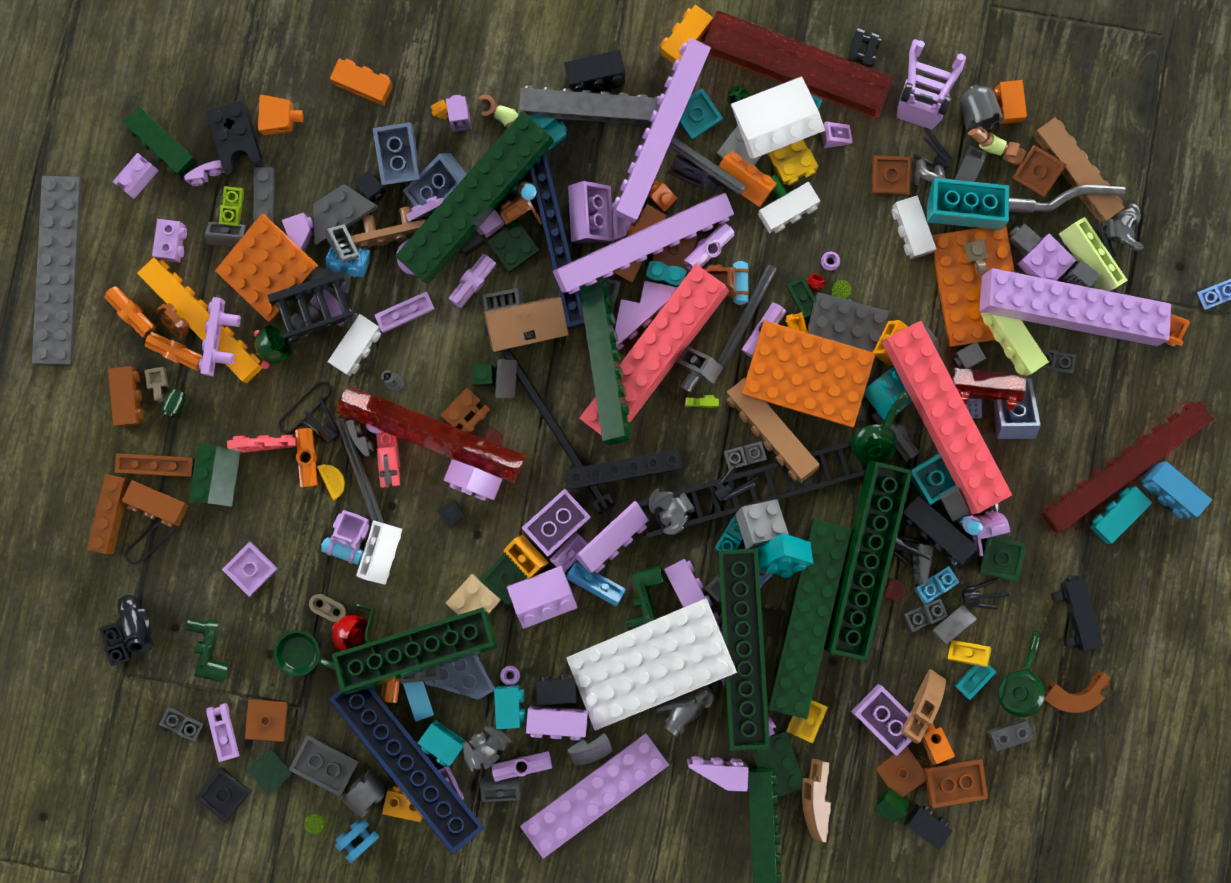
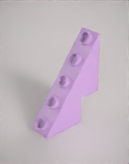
M644 281L640 303L621 299L615 327L618 336L616 346L619 351L624 347L623 343L627 339L631 341L639 334L637 330L642 326L646 328L653 321L651 318L660 312L677 287Z

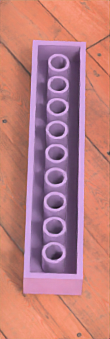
M994 268L982 275L979 312L1153 346L1169 341L1170 303Z

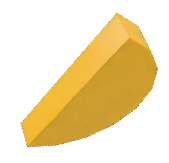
M331 465L317 466L333 501H335L344 491L345 480L343 474L339 469Z

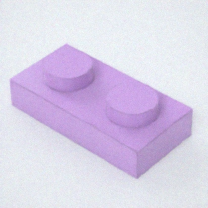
M437 196L426 200L427 204L423 206L422 204L411 208L412 212L406 214L408 221H418L432 214L445 198L437 199Z
M575 532L549 560L556 567L562 566L565 573L577 560L575 556L588 543Z

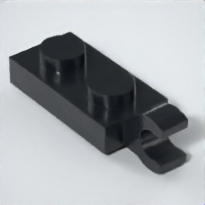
M678 155L674 158L668 173L701 189L706 185L713 190H717L721 183L689 160Z

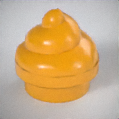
M444 100L430 106L433 116L443 120L448 118L447 103Z

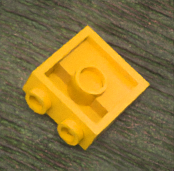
M803 139L767 153L777 176L780 177L779 180L782 185L788 183L790 186L798 182V178L805 176V178L810 177L816 173L815 170L818 168L811 150H808Z

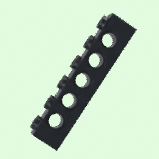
M679 449L568 469L564 470L567 491L678 471L682 469Z

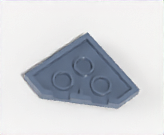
M478 655L442 665V679L424 681L427 685L466 695L474 699H480L495 689Z

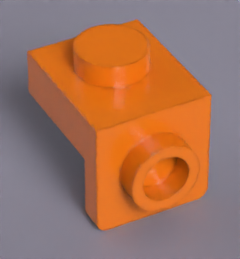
M657 180L653 182L647 196L663 212L677 199L663 182Z
M1171 314L1169 341L1165 343L1171 346L1176 344L1182 346L1184 343L1182 338L1190 321Z

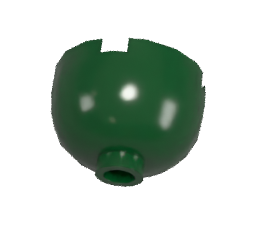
M272 325L266 326L256 335L254 340L255 354L260 360L267 363L279 364L289 358L293 351L291 344L288 341L284 342L283 338L279 335L281 331Z

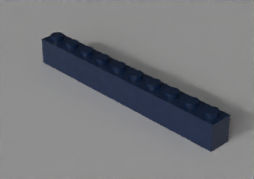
M545 152L533 165L530 172L537 191L536 197L553 268L556 270L573 261L547 153ZM558 285L568 329L584 327L585 321L580 291L578 290L572 294L561 292Z

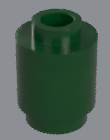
M172 388L167 393L161 409L164 410L163 414L174 418L175 415L179 416L186 401V394Z

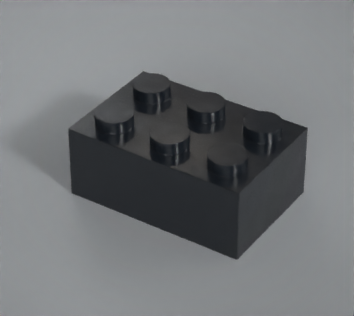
M620 50L564 62L568 88L572 89L573 92L589 90L597 93L603 91L604 88H619L622 84H625V68Z

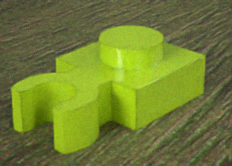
M703 395V398H686L685 407L718 408L719 399H715L714 395Z

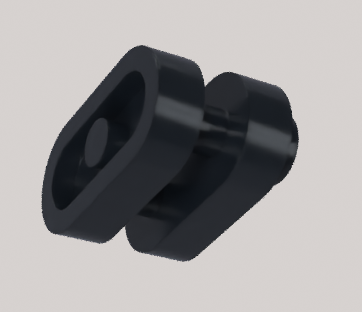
M857 27L846 63L854 65L855 60L862 62L861 68L868 70L869 66L873 67L876 56L873 54L875 49H879L882 38H879V33L873 31L870 37L864 35L865 29ZM861 42L867 44L864 54L858 52Z

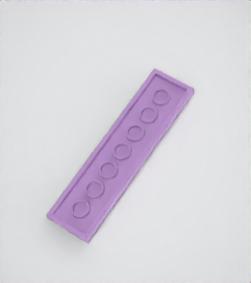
M645 733L524 822L520 827L541 857L545 858L669 766V764L647 733Z

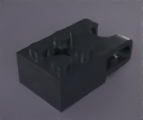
M242 100L206 111L221 165L227 175L236 172L235 161L241 155H248L250 161L255 166L263 165L249 110Z

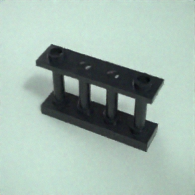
M342 270L267 295L271 306L278 307L287 331V333L281 334L284 342L292 343L298 341L301 336L342 322L348 324L355 321V318L358 317L356 309L349 310L341 288L342 283L345 282ZM329 287L334 289L342 311L341 315L331 317L323 295V289ZM311 293L316 296L324 318L323 321L314 324L304 300L305 295ZM293 299L297 301L305 323V327L294 330L286 308L287 301Z

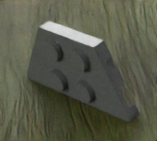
M341 185L313 204L315 245L320 246L328 241L325 236L327 229L343 224L348 228L376 210L378 206L347 185Z

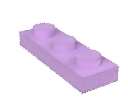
M426 291L375 314L381 331L384 333L434 311L435 308Z

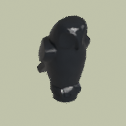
M133 595L122 596L118 600L119 618L116 622L125 637L124 643H126L127 649L131 652H146L152 649L151 647L154 645L146 610L141 608L138 600Z

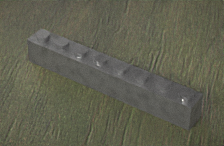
M524 86L519 91L518 116L523 111L529 117L651 126L652 122L649 120L653 111H657L660 106L657 104L660 96L649 98L643 94L636 97L629 96L627 93L611 95L610 92H600L597 94L589 90L573 92L572 89L557 91L551 87L535 89L533 86Z

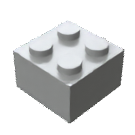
M777 499L741 507L735 514L746 549H755L781 533L789 535Z

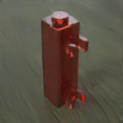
M955 368L954 376L950 375L965 405L968 404L969 397L1007 400V410H1015L1016 401L1023 402L1026 375Z

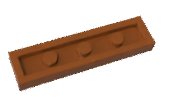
M116 453L115 473L192 477L195 458Z

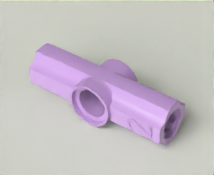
M722 223L707 238L701 239L698 242L697 248L684 259L685 266L691 271L695 264L702 267L712 257H717L721 252V248L734 236L733 229L726 223Z
M482 254L475 265L464 273L460 279V284L448 299L462 309L471 296L481 289L486 277L497 264L490 257Z
M772 302L741 351L752 358L760 334L759 328L762 327L763 321L779 324L786 310Z
M549 751L529 756H520L517 759L495 763L491 766L494 780L499 781L551 769L552 762ZM518 762H525L527 769L520 771L517 768Z

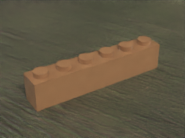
M1056 117L1032 135L1045 152L1067 164L1061 174L1072 188L1081 185L1110 186L1099 175L1098 168L1089 162L1087 154L1076 145L1075 138L1067 133L1064 124L1057 120ZM1099 194L1079 196L1095 219L1098 218L1101 224L1125 208L1118 196Z
M745 378L727 391L726 401L732 408H736L740 412L739 416L745 423L748 422L752 426L751 430L755 436H760L764 440L763 444L766 449L776 454L775 458L778 463L788 468L790 477L794 481L798 480L802 483L819 469L820 464L766 402L741 395L746 380Z

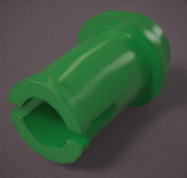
M772 176L773 181L777 183L773 189L777 198L779 199L788 194V191H786L779 180L780 177Z

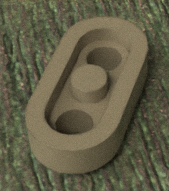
M316 594L309 601V607L314 613L332 622H337L347 615L346 607L326 595ZM319 600L323 601L322 607H318L317 602ZM335 609L340 610L339 616L334 614Z

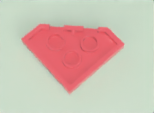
M264 435L257 436L254 439L245 436H234L233 440L227 441L228 449L241 453L297 447L296 438H293L292 435H284L281 438Z

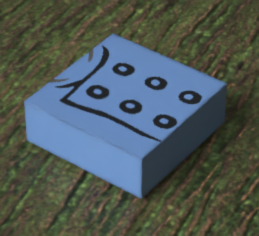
M962 399L972 418H982L981 399Z

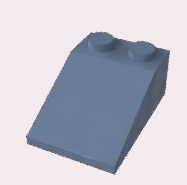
M408 122L373 128L382 186L420 180L413 125Z
M442 153L419 174L420 180L412 181L403 192L414 206L420 204L423 206L427 204L426 200L437 196V199H446L467 174L451 153ZM431 214L424 217V219L427 220L431 216Z
M993 379L994 424L997 439L1036 438L1041 424L1032 379Z

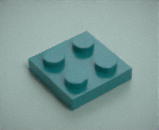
M703 88L690 95L679 124L690 140L693 141L722 122L723 117Z

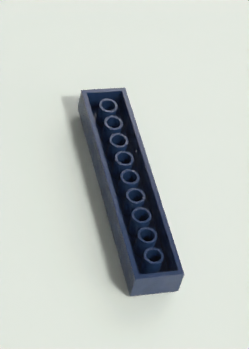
M372 687L348 695L341 693V690H339L329 698L331 705L452 856L484 829V826Z

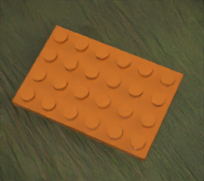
M1005 225L1001 230L976 228L932 235L936 250L932 253L949 348L970 345L975 342L996 341L989 326L983 322L982 312H979L983 274L977 275L974 262L968 264L963 245L984 239L988 258L984 260L987 266L985 273L992 268L1014 272L1007 226Z
M764 320L741 395L854 428L876 353Z

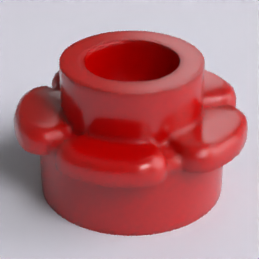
M811 274L806 280L812 290L817 291L825 286L823 284L825 279L818 274Z

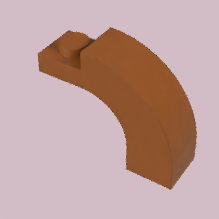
M1098 671L1088 686L1075 694H1069L1057 684L1050 682L1045 689L1044 702L1065 712L1080 713L1088 711L1105 699L1099 692L1104 691L1108 687V681L1111 677L1104 672Z

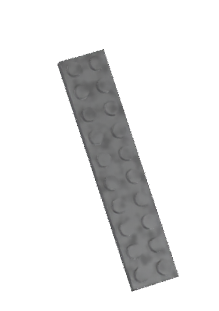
M42 176L32 352L33 364L73 365L82 193L81 177Z

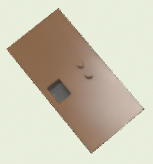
M559 296L483 312L491 349L494 352L569 335L562 300Z

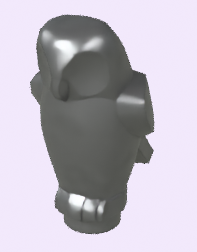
M700 687L659 704L660 707L656 708L658 714L670 713L669 717L665 720L667 724L664 728L676 737L679 733L682 734L684 727L694 721L704 708L711 706L715 699V694L708 687Z

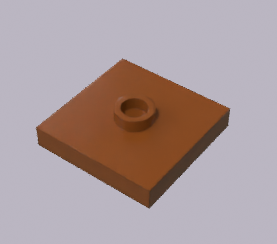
M1033 145L1012 178L1041 196L1046 197L1067 164Z
M873 155L871 194L909 196L911 187V157Z
M696 235L687 240L684 237L680 239L679 244L673 247L669 245L663 247L664 251L653 255L652 261H659L667 266H678L688 273L689 269L685 266L684 259L694 251L698 236Z
M249 699L245 739L284 742L288 702Z
M907 746L898 756L892 754L874 767L888 788H891L902 797L926 781L924 769Z

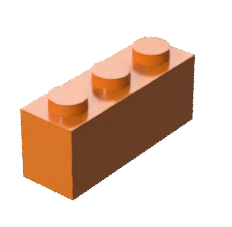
M338 59L330 77L333 85L382 106H385L393 88V84L388 76L381 73L377 75L365 66L360 68L349 59H345V61Z
M730 151L718 166L746 185L742 195L758 207L766 201L777 184L770 176L759 171L755 165L748 163L738 153Z

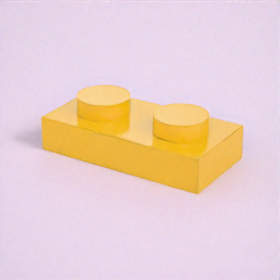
M952 640L948 660L988 667L991 647Z

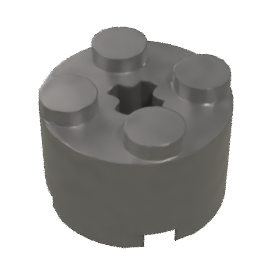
M367 770V773H363L349 787L350 792L342 795L341 800L357 816L364 817L369 812V807L372 803L375 802L377 804L384 797L386 786L370 770Z

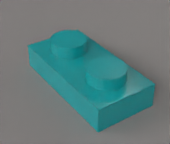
M989 664L988 667L973 665L954 686L968 700H971L996 671Z

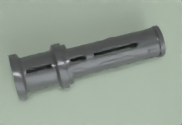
M390 370L382 372L381 379L385 382L387 388L394 392L403 389L404 379L399 374L392 373Z

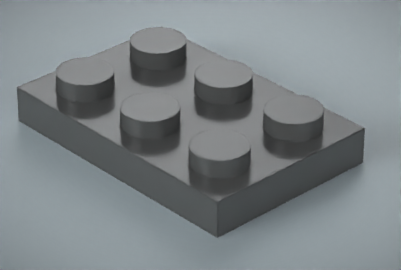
M308 734L289 771L341 797L360 760Z

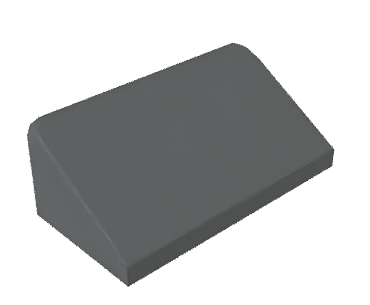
M208 222L204 234L206 244L234 247L246 233L247 226Z
M498 359L496 398L515 397L517 360Z
M519 776L495 781L493 777L481 778V801L520 800Z

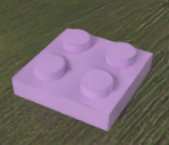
M249 542L222 570L251 597L278 568L252 542Z

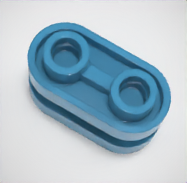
M358 819L350 826L352 831L347 835L343 832L335 840L337 842L335 847L339 852L345 848L349 853L345 857L349 863L353 862L380 837L375 831L371 834L366 831L365 828L369 824L365 819L363 821ZM360 835L364 841L355 848L351 841Z

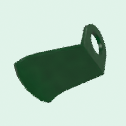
M353 604L354 607L371 611L365 631V639L369 643L371 642L376 609L374 607Z

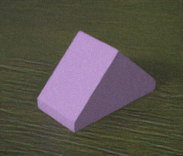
M825 122L823 124L825 131L821 132L823 148L853 143L850 125Z

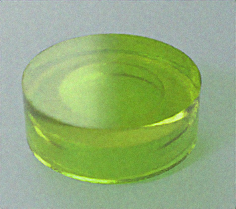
M839 280L833 284L831 293L835 297L846 299L851 293V286L847 281Z
M316 813L308 816L304 823L306 831L310 834L320 833L325 827L323 816Z

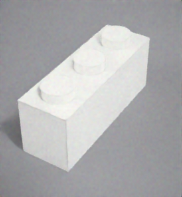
M807 182L759 210L758 215L769 234L773 231L778 233L785 228L784 225L791 221L793 224L802 218V214L806 212L810 214L817 210L820 199L810 183Z
M918 195L896 202L891 211L894 220H897L899 224L898 233L905 241L904 250L906 255H909L911 259H915L934 252L936 247Z
M359 314L328 362L348 376L355 374L360 367L359 362L361 359H365L370 353L372 343H376L380 338V327Z
M373 520L356 575L357 577L386 585L389 571L395 558L396 548L401 538V528Z

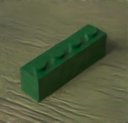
M138 106L123 121L128 127L126 131L134 138L138 136L141 139L139 143L146 150L151 148L155 152L153 156L160 163L165 161L168 164L166 168L174 176L178 174L183 178L198 162L141 107Z

